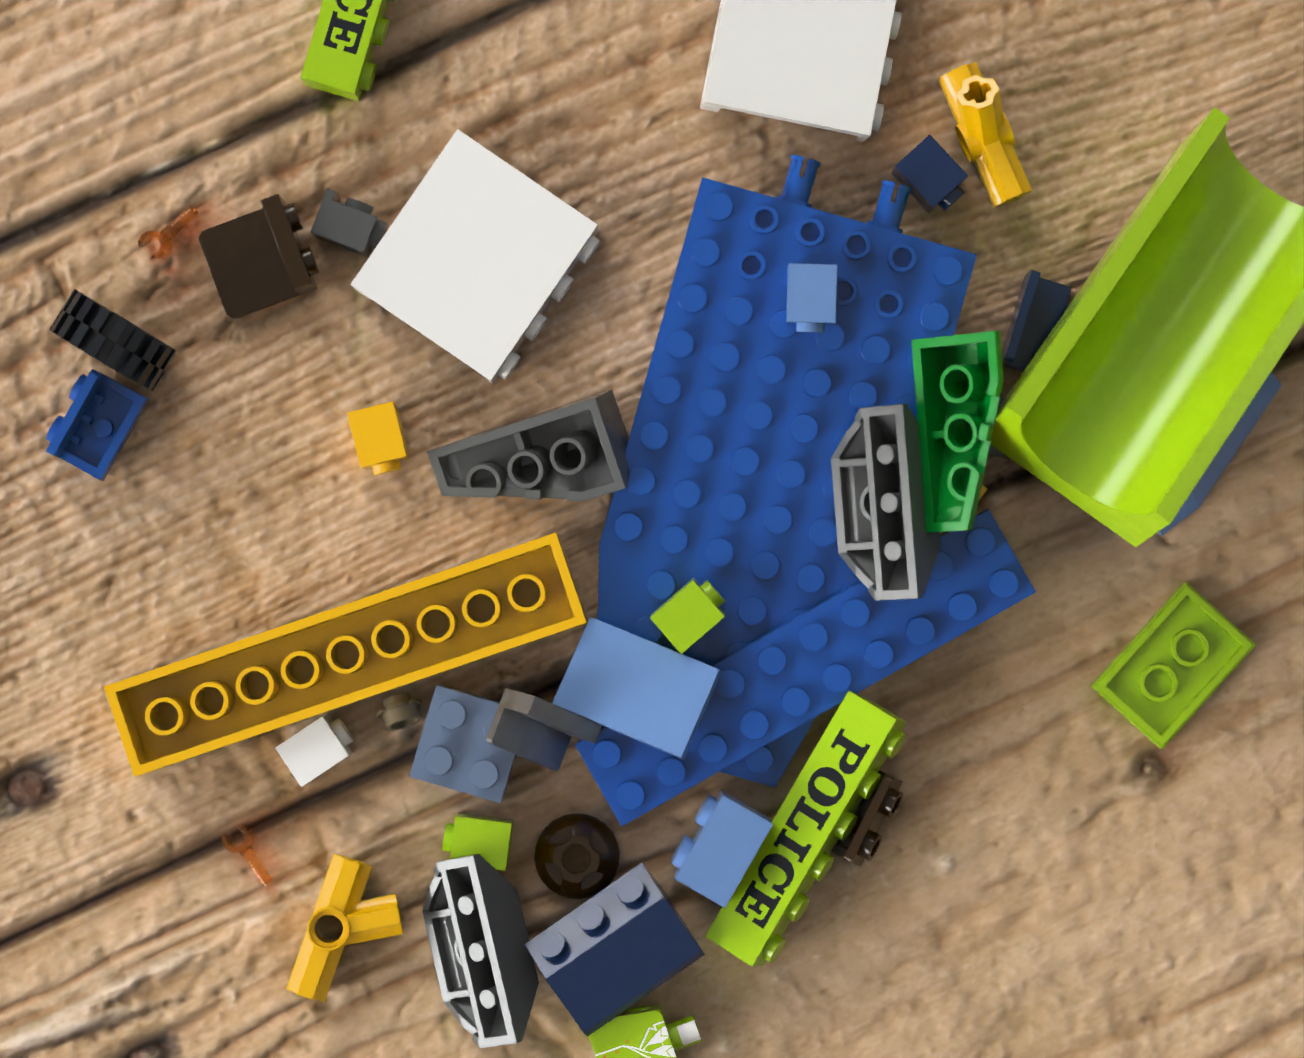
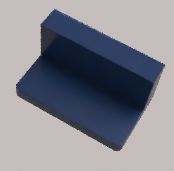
M1034 270L1028 272L1024 277L1002 349L1003 366L1020 372L1026 369L1064 314L1072 287L1040 278L1041 272Z

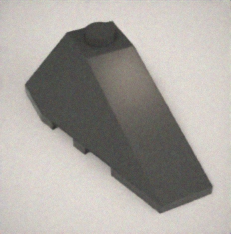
M613 390L427 451L442 496L486 498L506 496L525 497V499L535 500L555 498L567 499V501H586L628 487V462L625 456L627 432Z

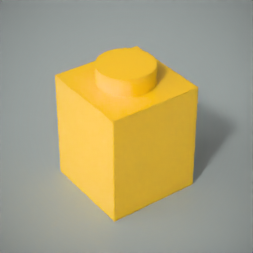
M391 401L347 412L360 468L364 470L372 468L374 476L401 470L400 461L411 459L398 406L395 402Z

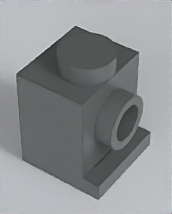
M327 188L311 233L317 239L369 257L372 247L376 248L385 235L388 223L379 220L377 216L371 215L373 207L366 203L348 197L345 205L339 203L341 197L338 193Z

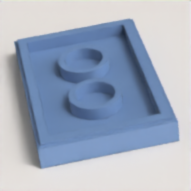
M590 617L552 704L684 760L722 672L718 668Z

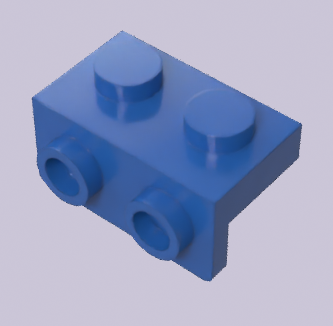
M92 369L88 376L82 374L75 382L69 395V399L73 400V403L65 417L59 415L52 423L46 436V440L50 442L46 452L63 459L100 481H104L150 399L105 374Z

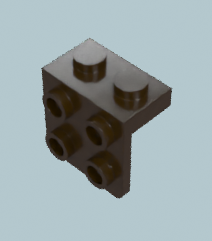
M279 194L260 200L263 206L262 209L206 229L199 235L201 248L225 312L233 319L247 316L318 289L313 275L320 273L310 246L303 249L297 235V231L303 229L294 203L286 205Z

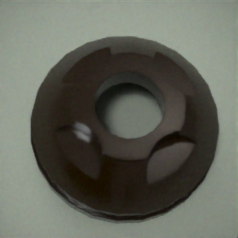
M572 813L553 820L544 828L535 847L534 860L541 880L550 890L569 899H584L596 895L611 883L619 866L620 851L612 830L604 822L588 814ZM574 844L584 846L591 856L588 868L578 873L566 869L562 862L564 850Z

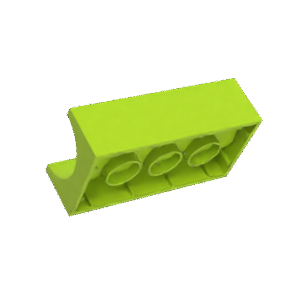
M1215 107L1177 148L997 410L990 443L1134 547L1139 546L1173 521L1304 323V207L1278 195L1246 170L1234 155L1226 137V125L1230 117Z

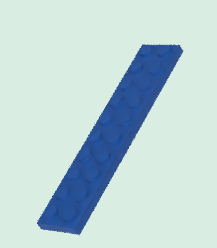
M987 508L976 514L973 530L947 531L940 535L941 546L923 598L875 601L868 592L869 589L861 581H858L710 665L720 669L722 673L684 760L604 726L601 728L596 744L581 739L575 742V747L620 825L624 826L843 701L848 690L855 694L861 692L1036 593L990 510Z

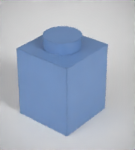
M788 264L786 323H796V332L825 333V324L836 323L837 265Z

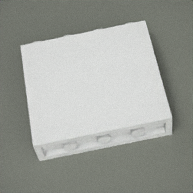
M720 0L700 109L718 112L720 108L744 112L857 136V141L864 142L871 136V131H879L883 117L884 104L877 103L880 85L887 86L892 70L893 59L886 57L889 39L896 40L901 22V12L894 11L896 0Z
M457 129L350 285L494 384L499 376L506 380L518 364L521 356L515 352L525 337L533 341L548 319L542 313L549 302L554 299L559 303L574 281L568 275L578 260L586 264L601 242L595 237L599 229L595 222Z

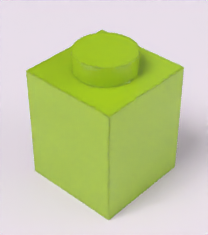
M692 578L651 614L650 619L682 654L725 617V613L720 606L726 601L708 580L700 585L695 578Z
M458 813L455 816L454 824L446 823L442 851L450 852V859L480 854L496 870L506 871L509 863L514 820Z

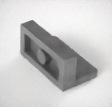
M505 688L486 741L536 764L558 771L571 737L596 744L602 726L536 696Z

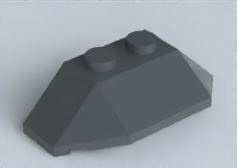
M908 404L860 408L854 417L855 421L847 430L831 457L838 554L856 577L869 589L868 592L875 601L923 598L941 544L940 532L926 533L918 422Z
M480 854L438 861L434 868L435 876L429 886L422 913L443 1003L458 1022L473 1035L472 1040L479 1048L519 1043L523 1041L539 980L534 959L525 946L529 941L518 890Z

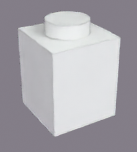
M327 714L287 739L275 749L297 782L303 787L352 755L353 751L349 744L354 739L340 718L332 721Z

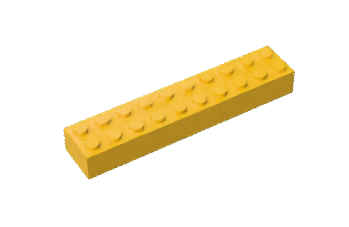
M553 533L104 686V690L133 776L136 777L588 623L559 535L558 533Z

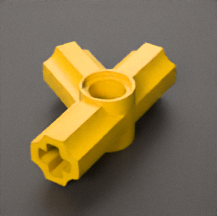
M977 62L965 64L939 77V84L957 123L955 131L960 146L970 164H975L993 208L1006 205L1031 193V186L1013 147L1015 145L1014 135L1009 121L1003 112L1000 90L994 79L983 78Z
M333 854L286 987L287 990L312 1000L325 1002L346 945L403 934L402 919L396 893L361 900L373 866L348 856ZM325 915L337 917L343 926L342 935L333 940L321 937L317 930L319 918Z

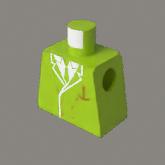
M660 1003L628 1008L589 1035L596 1058H679L677 1050L702 1042L694 1015L667 1023Z

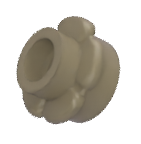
M408 692L394 694L383 700L384 708L377 712L378 719L383 718L387 731L408 728L422 720L419 709L422 701L418 698H411Z

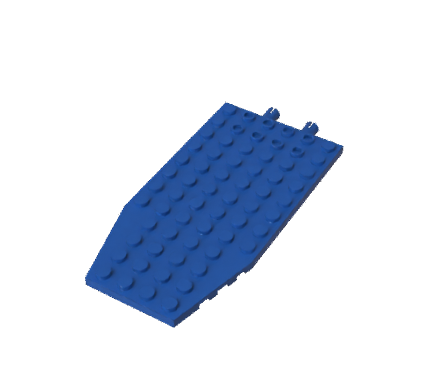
M791 155V162L782 195H777L776 198L702 177L625 450L628 463V487L613 493L600 539L597 620L680 653L654 624L650 616L692 578H695L700 585L708 580L726 601L720 606L725 613V617L682 654L712 665L860 581L838 554L831 457L843 436L855 421L854 417L860 408L908 404L918 422L912 340L954 335L977 254L903 234V230L899 226L909 193L912 190L911 187L900 184L894 203H892L891 197L895 182L882 180V187L873 220L863 223L811 208L812 204L808 203L818 167H820L821 163L810 158L808 159L804 176L800 177L799 174L804 157ZM789 263L837 265L836 323L825 324V333L796 332V323H786ZM815 718L719 772L776 787Z

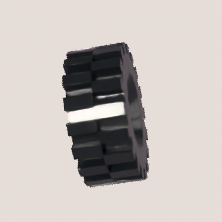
M76 289L72 291L49 329L91 357L150 391L155 389L177 353V350Z

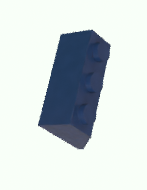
M643 863L637 865L525 944L544 978L587 1037L705 955L662 886Z

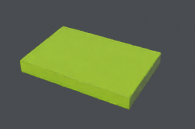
M1183 582L1090 687L1159 749H1163L1256 644L1187 582Z

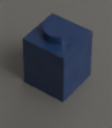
M930 134L895 165L891 172L902 185L912 188L910 194L928 213H931L938 205L943 211L952 206L965 193L960 185L968 177Z

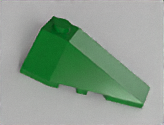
M1000 331L912 340L926 533L973 530L1004 381Z

